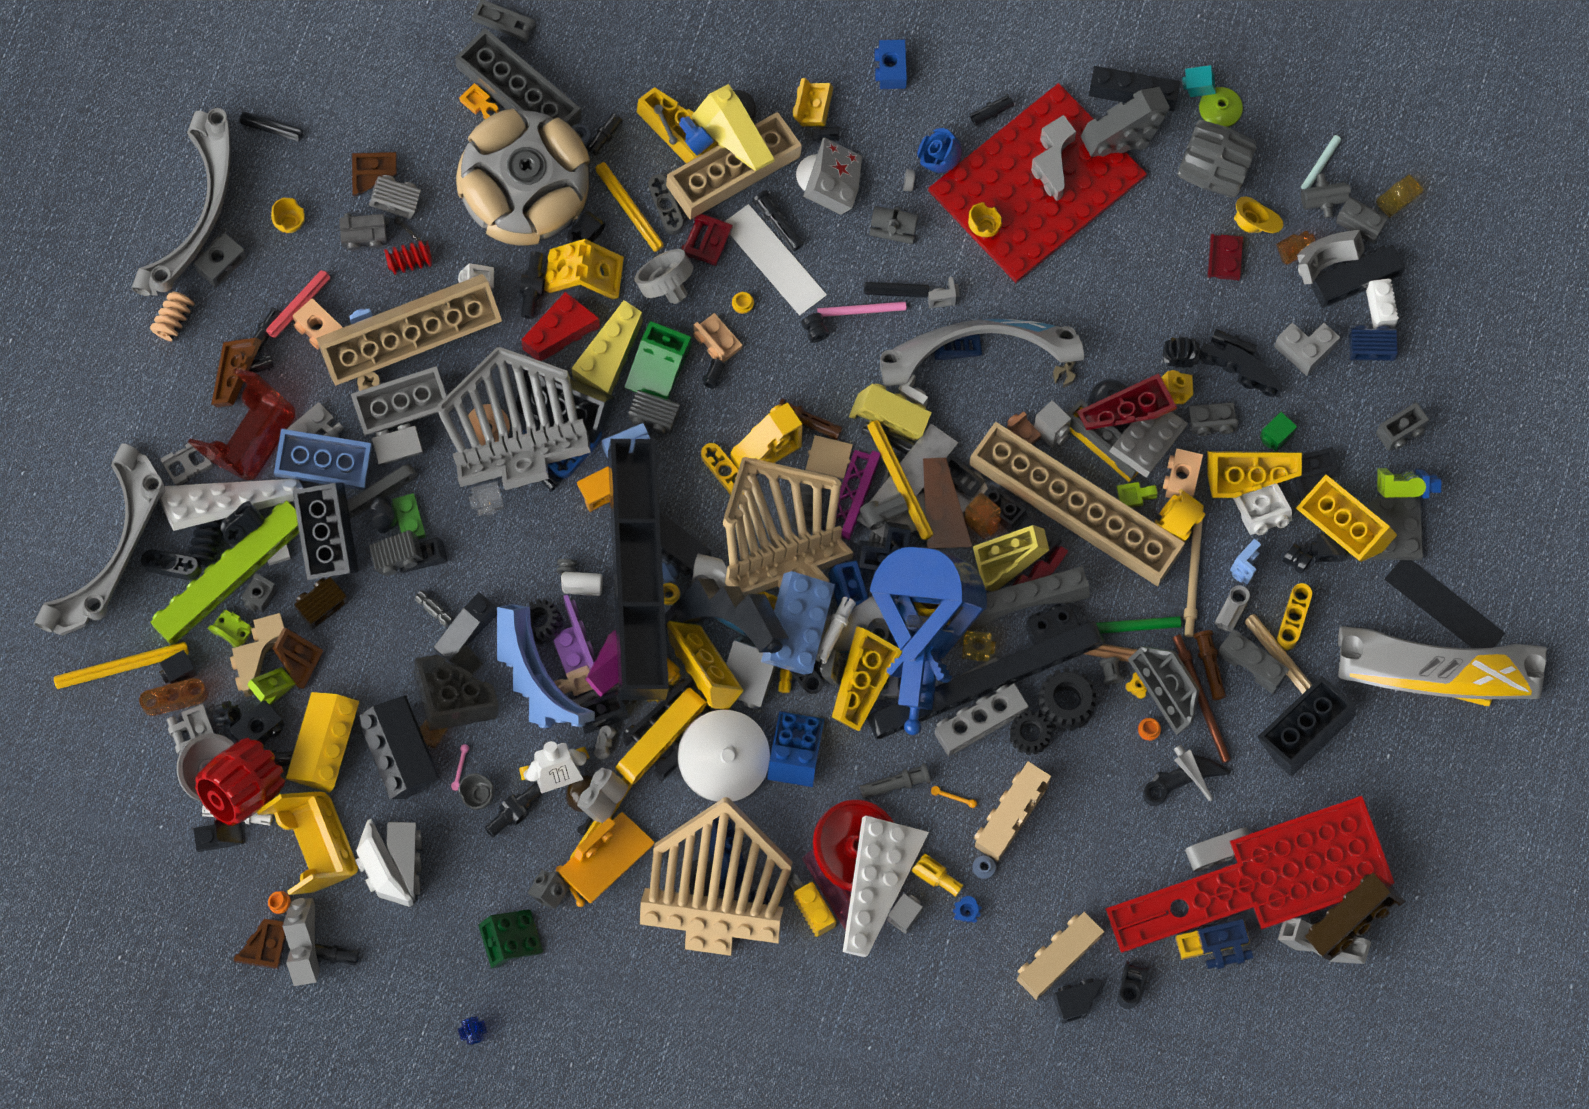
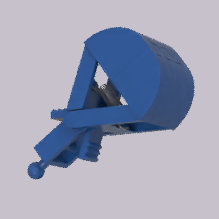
M905 547L892 552L882 561L873 577L870 592L899 649L902 651V655L899 658H894L895 663H891V667L887 668V673L893 677H901L898 704L910 707L909 719L905 722L904 729L909 735H916L921 730V723L918 721L919 710H932L936 678L944 683L952 679V676L949 675V670H946L947 665L942 663L941 658L943 659L978 616L987 608V596L980 574L965 560L934 549ZM913 602L938 604L939 606L928 618L919 615ZM964 607L959 612V614L954 618V620L949 624V626L945 630H942L943 627L948 623V621L959 610V608Z

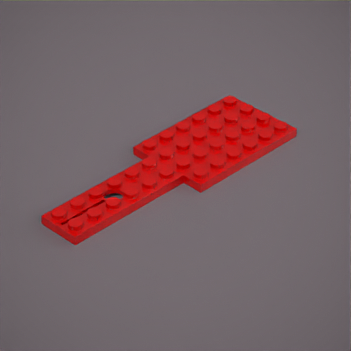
M1362 796L1231 840L1230 845L1237 861L1236 864L1105 908L1120 952L1124 953L1254 908L1261 930L1290 919L1341 903L1344 895L1358 887L1361 879L1372 872L1388 881L1391 885H1394L1395 882ZM1178 899L1185 901L1189 907L1188 913L1180 918L1175 917L1170 911L1172 902Z

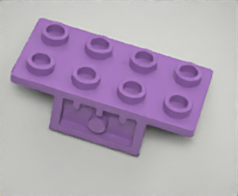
M567 594L563 597L565 609L572 627L562 630L560 634L555 633L556 638L553 642L565 674L586 665L590 671L595 660L594 651L590 640L585 641L587 640L586 629L583 621H578L580 618L575 600L570 601Z

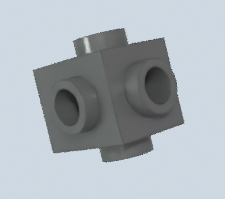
M541 870L528 894L543 906L556 910L561 900L564 899L570 885L563 881L564 878L557 871L547 872Z

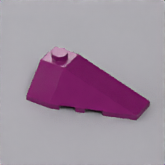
M616 630L607 636L604 646L598 653V658L593 663L585 679L600 697L619 684Z

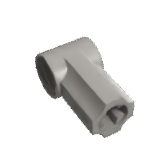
M1238 585L1230 590V594L1214 623L1220 629L1232 632L1249 601L1250 593L1246 587ZM1241 594L1245 600L1243 602H1236L1233 599V595Z

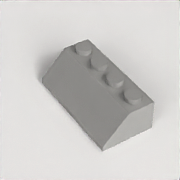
M436 366L352 393L351 397L364 436L438 413L437 405L446 397V393Z

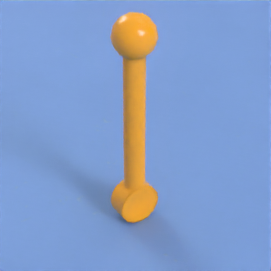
M938 786L931 788V794L934 796L942 795L968 804L971 808L977 806L975 799L968 800L941 791Z
M557 866L556 871L559 872V869L563 866ZM570 885L569 889L577 900L576 905L583 907L585 900L580 898L576 890Z

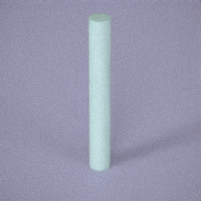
M1333 136L1302 184V189L1311 188L1317 179L1316 175L1320 174L1341 142L1339 136Z

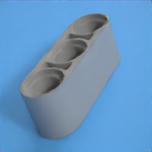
M1240 828L1186 848L1185 851L1193 871L1198 872L1235 859L1230 841L1249 835L1248 828Z

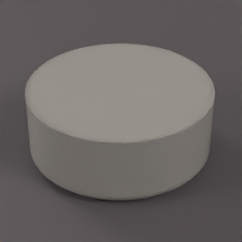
M906 169L903 191L911 192L914 188L915 171Z

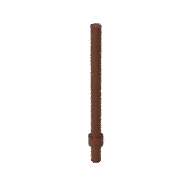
M1176 635L1173 637V641L1179 653L1178 656L1200 689L1197 701L1222 763H1227L1231 761V758L1191 660H1193L1190 650L1186 649L1182 636Z

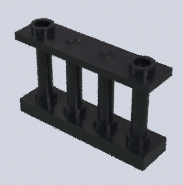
M690 676L686 680H680L675 685V690L666 700H663L636 726L634 724L629 726L623 733L624 744L628 746L632 741L637 743L642 738L640 734L649 726L652 727L657 718L686 689L694 686L693 678ZM706 705L701 713L705 714L712 710ZM677 739L671 745L673 753L667 758L660 756L655 762V776L661 782L679 766L678 748L680 742Z

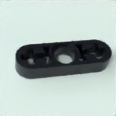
M150 549L141 556V564L151 573L191 581L198 578L202 572V567L193 557ZM176 561L174 567L166 569L168 563Z

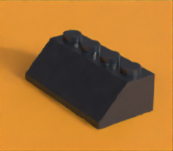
M525 370L524 378L535 420L540 421L528 370ZM539 375L549 423L553 427L555 421L545 377ZM570 378L578 420L583 419L589 435V442L594 443L610 416L615 397ZM555 380L565 424L569 421L563 388L561 382ZM518 393V397L516 400L518 413L524 415L520 396Z
M344 482L292 490L307 580L359 572Z
M1321 676L1258 736V739L1274 762L1292 777L1356 716V705Z
M401 696L372 706L357 716L390 799H408L440 778L407 696Z

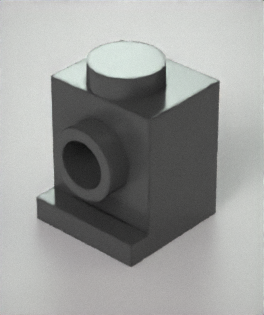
M255 573L253 580L242 595L244 606L253 612L258 610L263 613L277 592L276 585ZM257 590L261 591L260 595H254Z

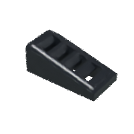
M949 454L946 460L948 467L953 468L950 474L955 489L972 499L985 481L957 458ZM956 471L960 473L957 478L953 476ZM964 476L968 479L962 484L960 482ZM971 481H974L975 485L970 490L967 486Z
M435 537L419 543L423 560L418 561L414 567L400 568V572L405 573L447 562L448 559L443 541ZM425 550H427L428 558H425Z

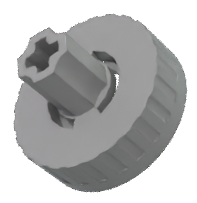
M669 250L643 265L636 273L634 280L646 298H655L665 294L670 303L676 304L686 298L688 294L682 283L693 272V265L684 250Z

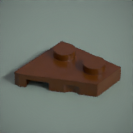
M287 628L282 629L273 647V650L296 683V686L304 689L324 650Z
M264 918L257 927V931L246 941L247 944L239 954L235 955L234 962L279 969L286 939L282 927L284 922Z

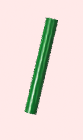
M1177 616L1098 622L1096 624L1100 633L1103 634L1181 628V618Z

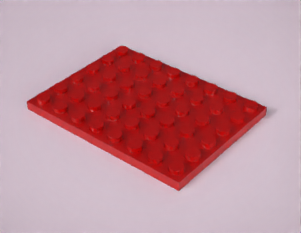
M1059 83L928 188V192L1015 283L1019 282L1145 179L1147 175L1126 152L1111 153L1106 156H1090L1081 138V134L1087 123L1092 121L1093 118ZM1064 115L1075 129L1076 136L1075 141L1066 146L1061 153L1065 186L1062 198L1056 201L1053 196H1049L1046 193L1043 182L1035 178L1031 168L1033 158L1048 150L1042 145L1040 140L1042 128ZM984 202L987 207L996 208L1002 217V226L996 235L986 238L978 236L971 231L968 221L969 211L973 205Z

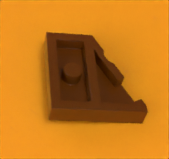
M396 152L352 153L353 196H358L374 188L378 176H397Z

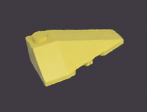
M729 84L710 93L693 113L692 119L697 126L703 127L718 142L719 146L730 150L735 154L736 158L754 171L774 162V157L742 102Z

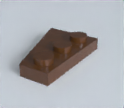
M249 338L223 342L211 402L212 405L215 407L234 405L262 342L260 339Z

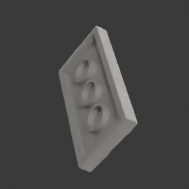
M1173 412L1155 419L1132 422L1109 452L1147 477L1184 431L1188 423Z

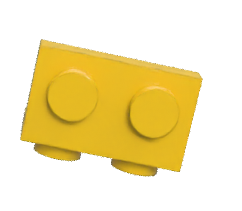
M801 78L800 86L797 88L796 104L793 107V117L801 126H825L834 88L831 83H810L806 78Z

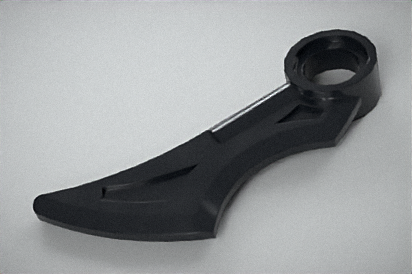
M1193 755L1202 778L1230 775L1231 772L1217 762ZM1181 767L1172 772H1158L1144 788V801L1151 806H1158L1164 802L1168 792L1193 782V780ZM1152 788L1159 789L1161 797L1158 799L1151 798L1148 793L1149 790Z

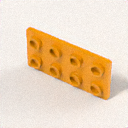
M621 812L613 820L608 818L577 846L574 856L559 869L558 874L589 903H593L654 845V841L629 817Z

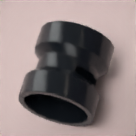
M821 313L811 314L801 321L803 328L808 330L807 337L810 343L820 342L830 335L828 327L823 324L824 319Z
M1294 543L1282 562L1294 566L1295 571L1302 574L1314 555L1302 551L1301 546Z

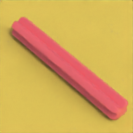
M319 271L269 325L266 332L270 337L276 338L293 320V315L330 280V276L326 271Z

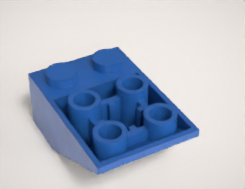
M779 711L767 780L813 787L824 718Z

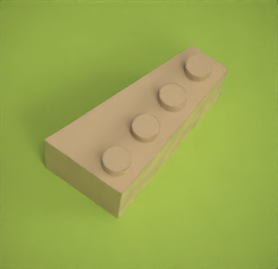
M1028 761L1022 771H1019L1014 777L1013 785L1009 791L1006 790L999 800L1001 803L997 810L993 808L987 817L989 822L986 827H980L974 837L977 840L975 848L998 862L1048 789L1051 776Z

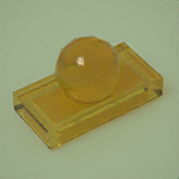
M1409 174L1401 181L1394 183L1388 191L1376 199V203L1390 218L1422 194L1424 189Z

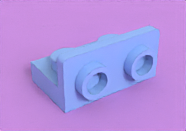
M1253 539L1241 552L1230 569L1233 577L1241 583L1248 584L1256 572V568L1252 565L1260 555L1258 549L1261 546L1256 539Z

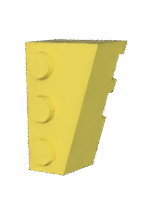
M871 384L858 393L849 417L856 419V416L870 420L869 423L878 420L882 425L889 428V432L916 441L923 436L932 412L927 411L926 407L919 403L913 404L907 401L906 397L901 394H893L887 391L883 385Z
M1031 525L973 546L979 574L985 589L991 592L999 590L1049 551L1044 528Z

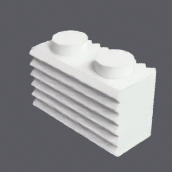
M1391 279L1370 281L1366 293L1373 329H1377L1379 326H1389L1390 329H1394L1399 319L1396 312V301L1394 300L1395 296H1393Z

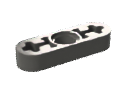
M660 174L653 175L648 181V187L664 230L670 235L679 234L683 229V219L674 196L666 186L667 179ZM656 182H659L660 185L662 184L663 194L659 195L658 188L655 187ZM663 200H669L672 206L669 209H662L659 204ZM672 214L674 222H677V227L673 228L670 225L669 215Z

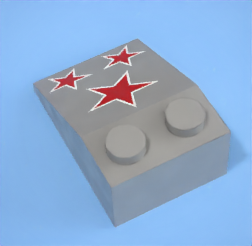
M823 138L803 197L840 215L852 209L859 189L862 156L827 138Z

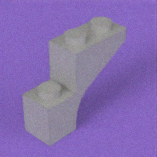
M1064 115L1042 128L1040 140L1042 145L1048 150L1033 158L1031 168L1035 178L1043 182L1046 193L1049 196H1053L1056 201L1062 198L1065 186L1061 153L1066 146L1075 141L1076 136L1075 129Z
M298 898L291 901L282 926L290 948L286 964L294 986L317 983L320 973L315 951V903L313 898Z
M1295 918L1283 922L1278 937L1279 941L1294 950L1313 951L1320 955L1305 938L1312 924ZM1354 936V943L1330 962L1365 964L1371 942Z

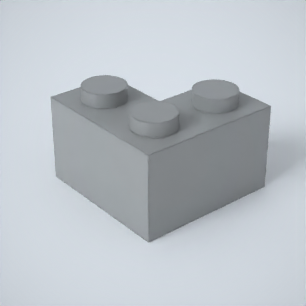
M1291 323L1277 337L1274 347L1308 376L1337 347L1340 336L1323 323L1308 337L1295 324Z

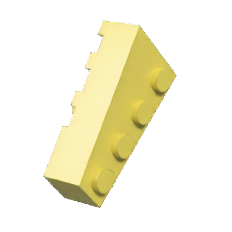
M623 300L571 368L573 378L580 383L612 395L620 372L626 363L629 351L642 325V312Z

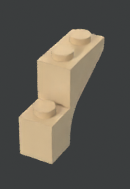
M280 613L253 620L255 628H251L255 642L232 648L234 656L230 657L233 670L237 669L239 677L235 678L239 691L243 690L245 697L254 694L247 684L251 679L260 675L266 653L275 645L282 629L285 628Z

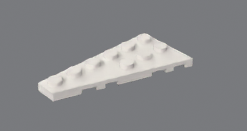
M295 479L165 486V494L159 501L173 531L227 518L246 501H250L257 510L275 506L279 503L283 504L286 500L288 502L294 501L292 490L303 489L300 481Z
M869 816L862 817L843 952L861 957L868 956L929 832Z

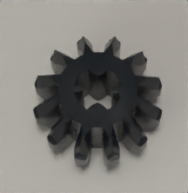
M1179 336V338L1172 337L1170 340L1165 341L1163 357L1164 362L1168 366L1184 368L1193 367V365L1198 364L1201 348L1196 339Z

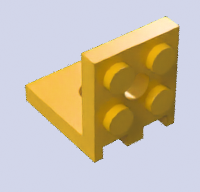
M587 239L549 249L544 290L553 293L582 285L612 300L619 298L624 257ZM600 266L604 270V275L601 274Z

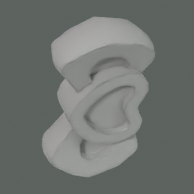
M609 725L603 726L597 737L596 749L593 753L599 759H605L610 755L609 747H612L611 739L616 734V731Z

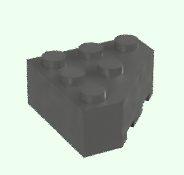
M1160 87L1140 90L1133 94L1134 99H1131L1125 105L1120 102L1107 111L1108 115L1102 117L1099 121L1095 118L1088 122L1081 134V138L1090 156H1106L1111 153H1124L1128 150L1145 149L1170 109Z

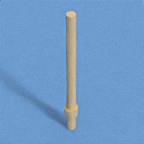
M1203 519L1199 524L1194 523L1187 608L1184 609V619L1186 620L1184 636L1193 637L1194 624L1198 615L1196 599Z

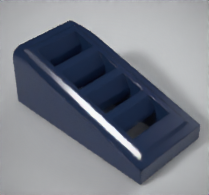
M980 334L953 340L945 344V349L943 345L934 351L935 360L981 356ZM970 340H972L973 350L969 349ZM960 341L963 342L964 350H961ZM951 342L954 343V350L951 348Z

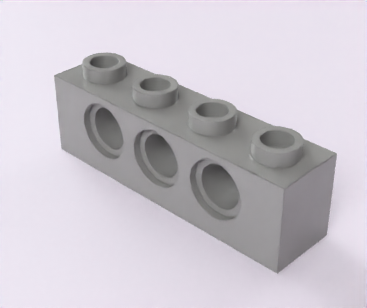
M1015 684L1009 687L1004 685L996 690L995 695L991 697L984 696L972 708L965 707L956 713V717L950 720L945 718L937 723L934 734L948 757L1010 723L1016 716L1019 717L1020 713H1027L1029 706ZM1001 703L1005 705L1006 709L1004 711H997L994 705ZM982 714L986 717V721L977 722L974 716ZM962 725L967 731L960 734L954 728Z

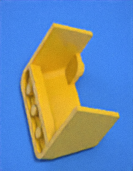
M325 792L280 794L257 812L258 815L274 814L276 822L280 827L286 830H294L309 870L301 873V882L288 890L289 895L314 893L344 881L357 873L358 866L355 862V857L333 802Z

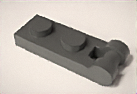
M485 0L479 1L472 15V21L513 36L524 43L528 42L530 38L529 33L536 25V22L531 18ZM518 24L523 25L521 30L516 28Z

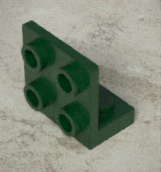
M530 909L490 915L478 925L491 969L502 966L510 959L543 953Z

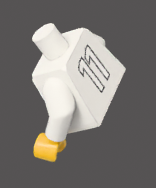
M552 741L547 742L544 745V749L535 752L534 761L530 765L519 768L521 780H537L541 794L581 781L583 777L579 766L585 764L586 760L590 758L585 747L575 750L569 749L566 743L556 744Z

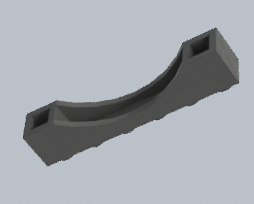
M1083 566L986 593L987 608L984 609L966 632L980 629L1001 616L1023 608L1051 603L1069 604L1090 598L1089 584ZM960 607L959 610L954 614L953 618H955L964 607Z

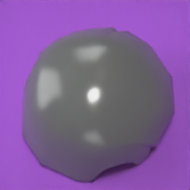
M473 773L468 774L461 780L458 793L467 807L480 810L485 809L493 802L495 788L489 778Z

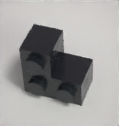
M886 521L882 543L860 540L857 554L858 566L860 568L877 570L882 561L892 552L908 547L911 534L909 525Z

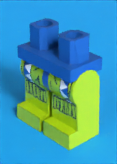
M1377 468V491L1384 498L1419 496L1429 498L1430 493H1441V479L1437 478L1436 474H1427L1423 469H1416V473L1405 471L1402 474H1392L1387 468Z

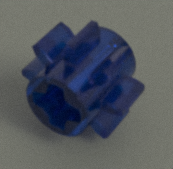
M477 1016L461 1021L462 1027L458 1028L461 1041L466 1040L468 1045L482 1042L484 1040L483 1034L488 1033L484 1020L479 1021Z

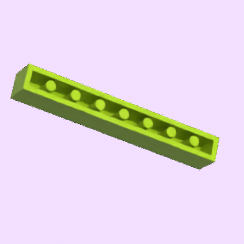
M287 500L283 504L279 503L272 510V514L264 520L258 529L252 531L234 548L227 549L221 555V559L216 564L209 565L198 580H192L181 595L177 594L174 596L169 606L154 614L153 620L150 623L170 645H174L267 563L272 556L299 534L296 509Z

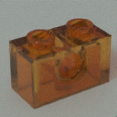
M980 492L966 507L965 524L983 539L988 534L992 536L1000 527L998 524L1001 520V508Z

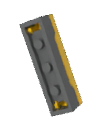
M1080 399L1066 413L1071 418L1069 431L1130 482L1139 472L1109 452L1122 434L1113 426L1086 430L1077 411L1089 405Z

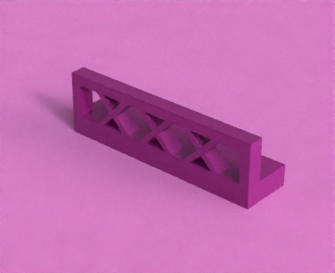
M855 450L841 485L837 509L840 513L836 516V519L842 517L845 522L841 538L851 539L857 523V517L860 515L859 509L865 502L880 462L881 453L872 450L871 455ZM857 457L868 461L866 468L859 472L855 466ZM858 477L860 481L858 489L850 491L847 485L848 481ZM850 497L852 505L850 509L843 511L840 502Z

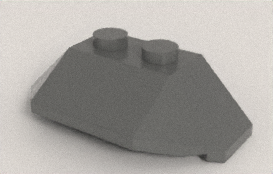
M1146 646L1139 648L1128 658V661L1175 734L1178 735L1193 723L1200 689L1175 651Z

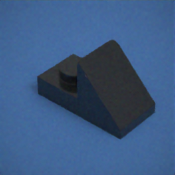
M214 820L213 825L193 828L197 852L244 844L241 823L229 826L222 821Z

